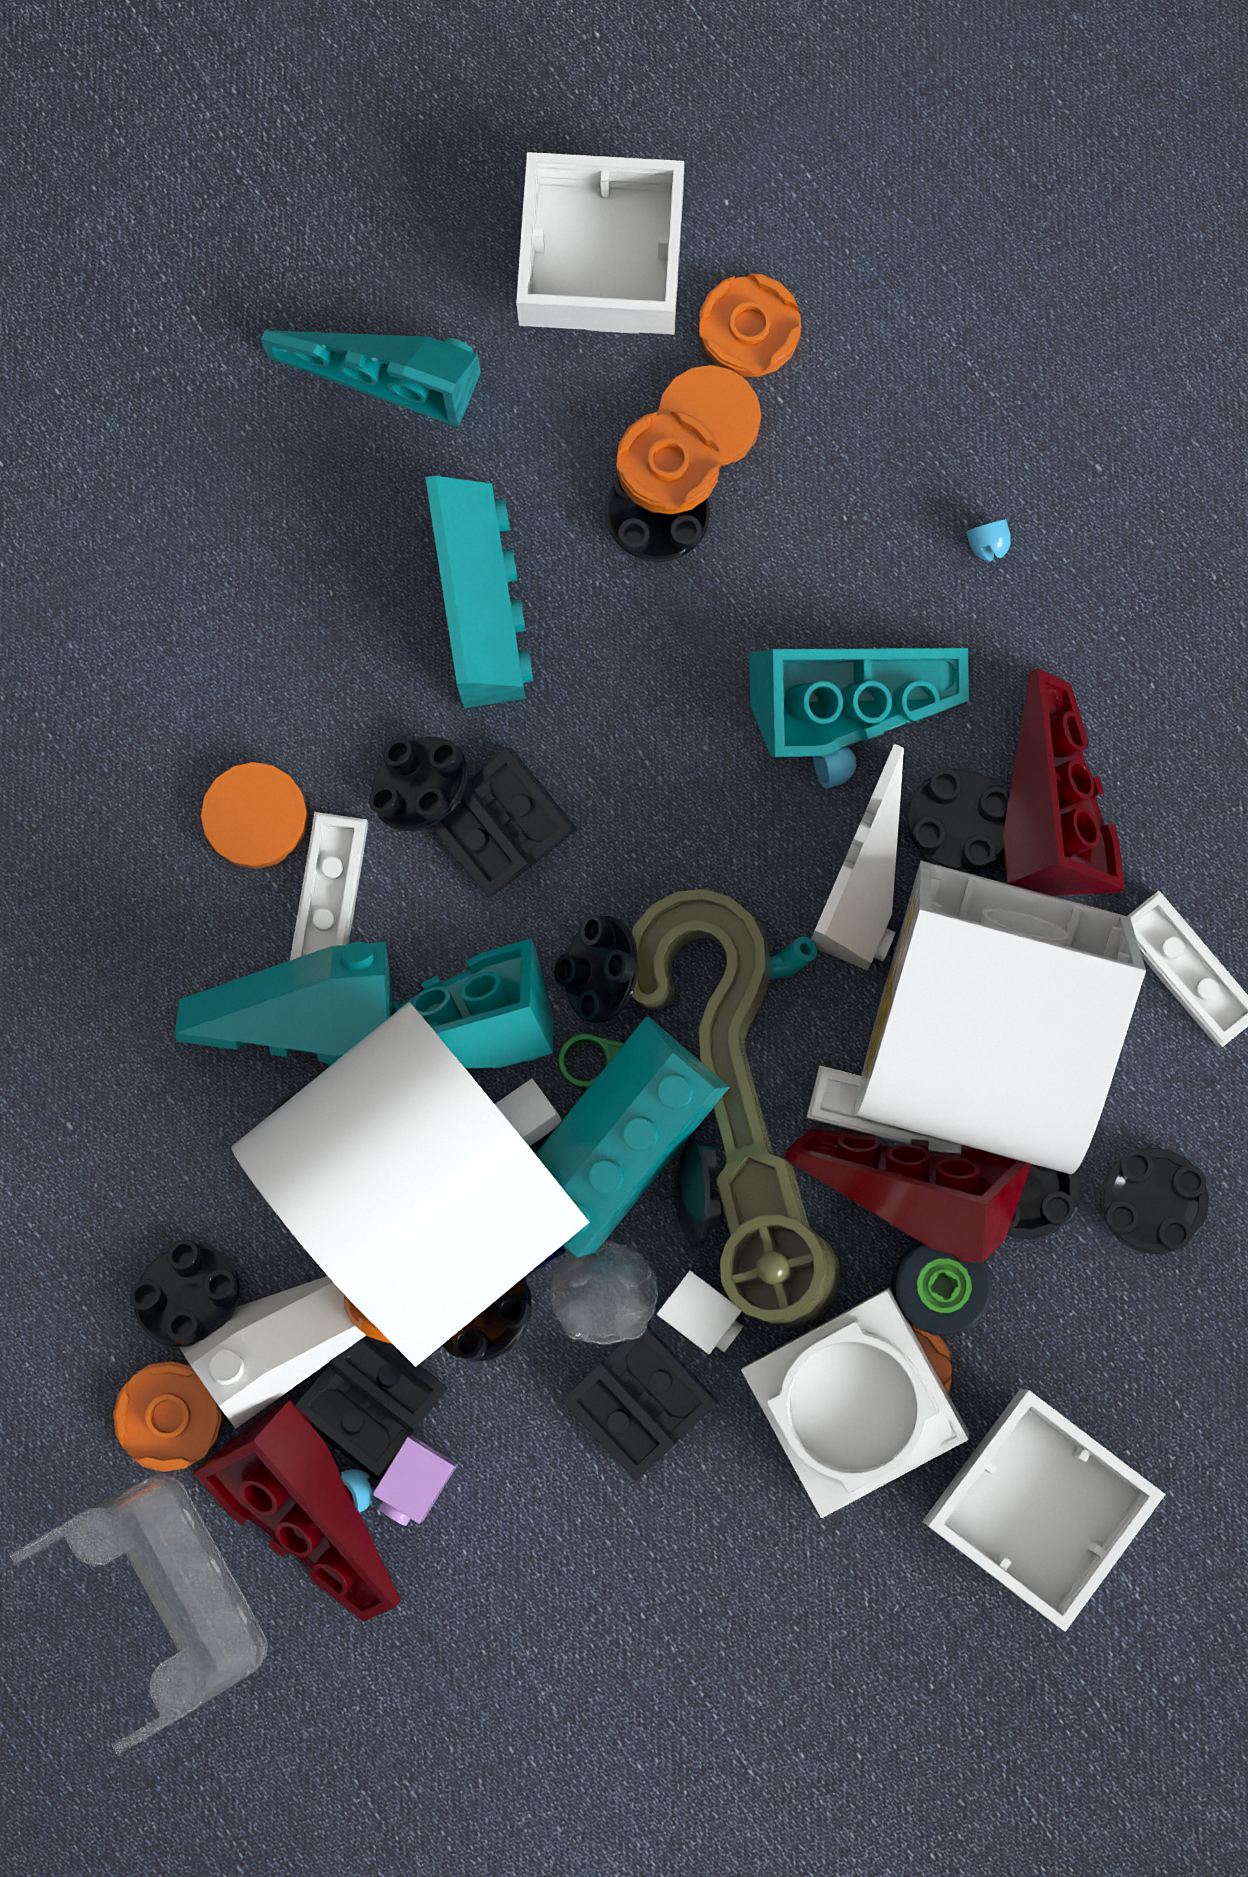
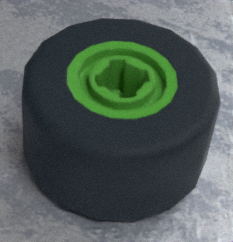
M923 1243L910 1247L898 1260L891 1279L892 1293L905 1318L916 1329L932 1335H954L973 1327L987 1312L993 1295L992 1274L986 1261L984 1263L959 1261L952 1254L931 1249Z

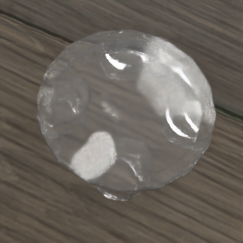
M606 1241L603 1242L595 1253L578 1258L572 1253L567 1255L554 1272L550 1289L553 1313L561 1323L563 1332L572 1339H580L583 1342L599 1345L624 1342L643 1335L649 1320L655 1313L659 1293L655 1273L642 1255L626 1245Z

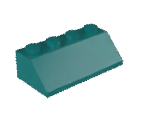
M443 476L425 477L455 676L463 707L471 708L526 699L524 683L534 682L529 650L519 652L516 632L526 631L521 600L511 601L508 582L518 581L513 549L504 551L502 549L500 532L510 531L505 499L495 501L492 483Z
M646 1017L535 1154L589 1221L585 1227L563 1244L576 1258L595 1253L730 1088L650 1017Z

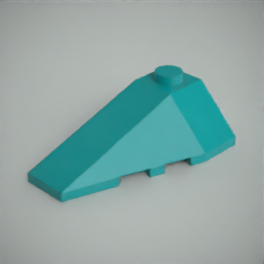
M264 330L261 337L266 355L272 360L458 428L481 374L478 354L473 353L474 350L468 344L454 338H445L443 342L426 336Z
M968 648L770 649L749 653L750 706L771 757L826 756L851 744L884 734L883 732L909 722L918 721L969 701Z
M531 938L482 952L466 960L469 967L468 970L442 983L435 976L421 983L424 990L417 996L401 1004L392 1001V1015L410 1002L464 1068H503L520 1062H530L553 1053V1015L537 951Z
M353 942L348 945L330 946L179 999L175 1029L176 1041L233 1050L242 1048L247 1043L269 1046L271 1055L288 1057L292 1050L317 1053L318 1062L333 1064L392 1016L393 992L386 942Z

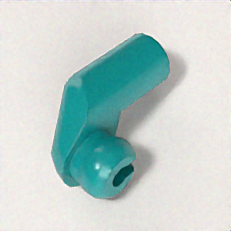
M802 936L781 952L772 956V976L770 980L793 976L813 961L817 956L815 943L808 937Z

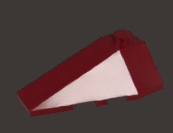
M1038 668L1029 673L1003 830L1004 869L1007 874L1008 884L1050 896L1120 892L1125 890L1119 839L1114 823L1104 824L1096 796L1104 794L1100 777H1092L1085 763L1082 751L1087 748L1089 741L1071 683Z
M820 1129L808 1130L786 1149V1160L931 1249L952 1254L955 1259L963 1262L984 1263L1004 1242L1031 1163L965 1145L961 1146V1154L930 1151L929 1141L911 1139L910 1145L882 1146L880 1139L875 1135Z
M290 1400L259 1416L194 1471L193 1474L232 1518L242 1526L250 1519L274 1538L269 1544L271 1549L281 1557H284L289 1552L311 1568V1580L363 1622L395 1608L401 1601L370 1534L354 1505L347 1486L341 1479L342 1476L325 1441L311 1426L309 1419Z

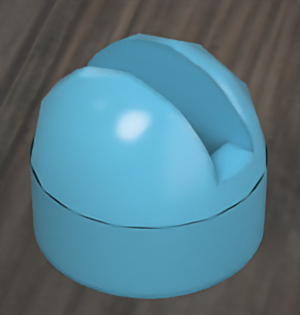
M1006 519L966 531L973 553L981 560L987 562L993 560L994 554L998 558H1002L1011 545V535Z
M848 747L841 748V750L826 756H813L818 780L825 789L846 783L856 770V757Z
M350 1469L340 1473L341 1479L347 1486L358 1512L361 1513L366 1510L375 1497L372 1495L375 1487L371 1488L367 1480L370 1478V1475L360 1469Z

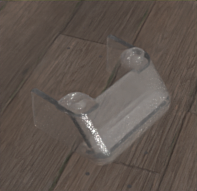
M157 1475L147 1478L80 1513L10 1554L14 1565L35 1558L64 1540L67 1541L74 1555L89 1565L106 1564L125 1553L179 1653L161 1663L153 1672L150 1680V1695L160 1714L130 1731L111 1745L116 1755L121 1754L251 1675L263 1664L266 1658L268 1644L263 1630L186 1489L173 1477Z

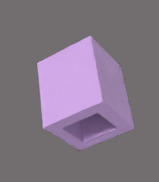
M415 1436L407 1437L372 1494L383 1501L378 1509L404 1526H407L410 1519L420 1524L427 1516L458 1463Z

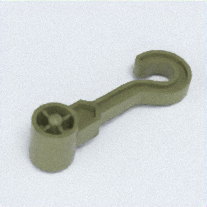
M706 889L678 891L652 904L633 926L631 933L638 951V975L631 996L648 1010L659 1011L668 1007L675 996L672 964L676 953L682 946L694 939L703 938L718 941L723 945L726 951L727 966L723 978L707 1003L699 1026L701 1062L730 1086L714 1106L727 1161L724 1169L716 1178L731 1235L726 1241L720 1259L721 1283L730 1301L746 1315L783 1328L803 1327L821 1318L835 1302L841 1284L840 1265L831 1245L818 1233L809 1228L793 1166L786 1160L774 1155L746 1055L745 1038L764 1000L772 976L770 945L757 920L730 896Z

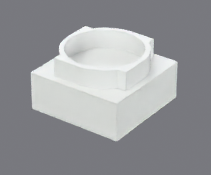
M527 152L516 300L519 326L674 335L684 189V161Z
M890 1287L750 1362L741 1369L821 1518L969 1439V1431L911 1325L903 1315Z
M1020 1389L922 1522L1053 1624L1066 1632L1166 1494L1030 1390Z

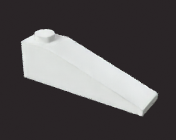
M896 744L892 747L811 938L817 950L865 970H868L873 958L884 961L896 933L887 929L893 908L904 748Z
M328 1276L238 1306L230 1320L203 1340L198 1341V1343L195 1342L196 1344L179 1348L215 1402L236 1429L366 1335L352 1324L344 1308V1293Z

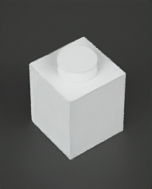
M692 1271L686 1274L656 1314L707 1354H710L715 1346L725 1352L743 1328V1325L736 1321V1318L742 1311Z

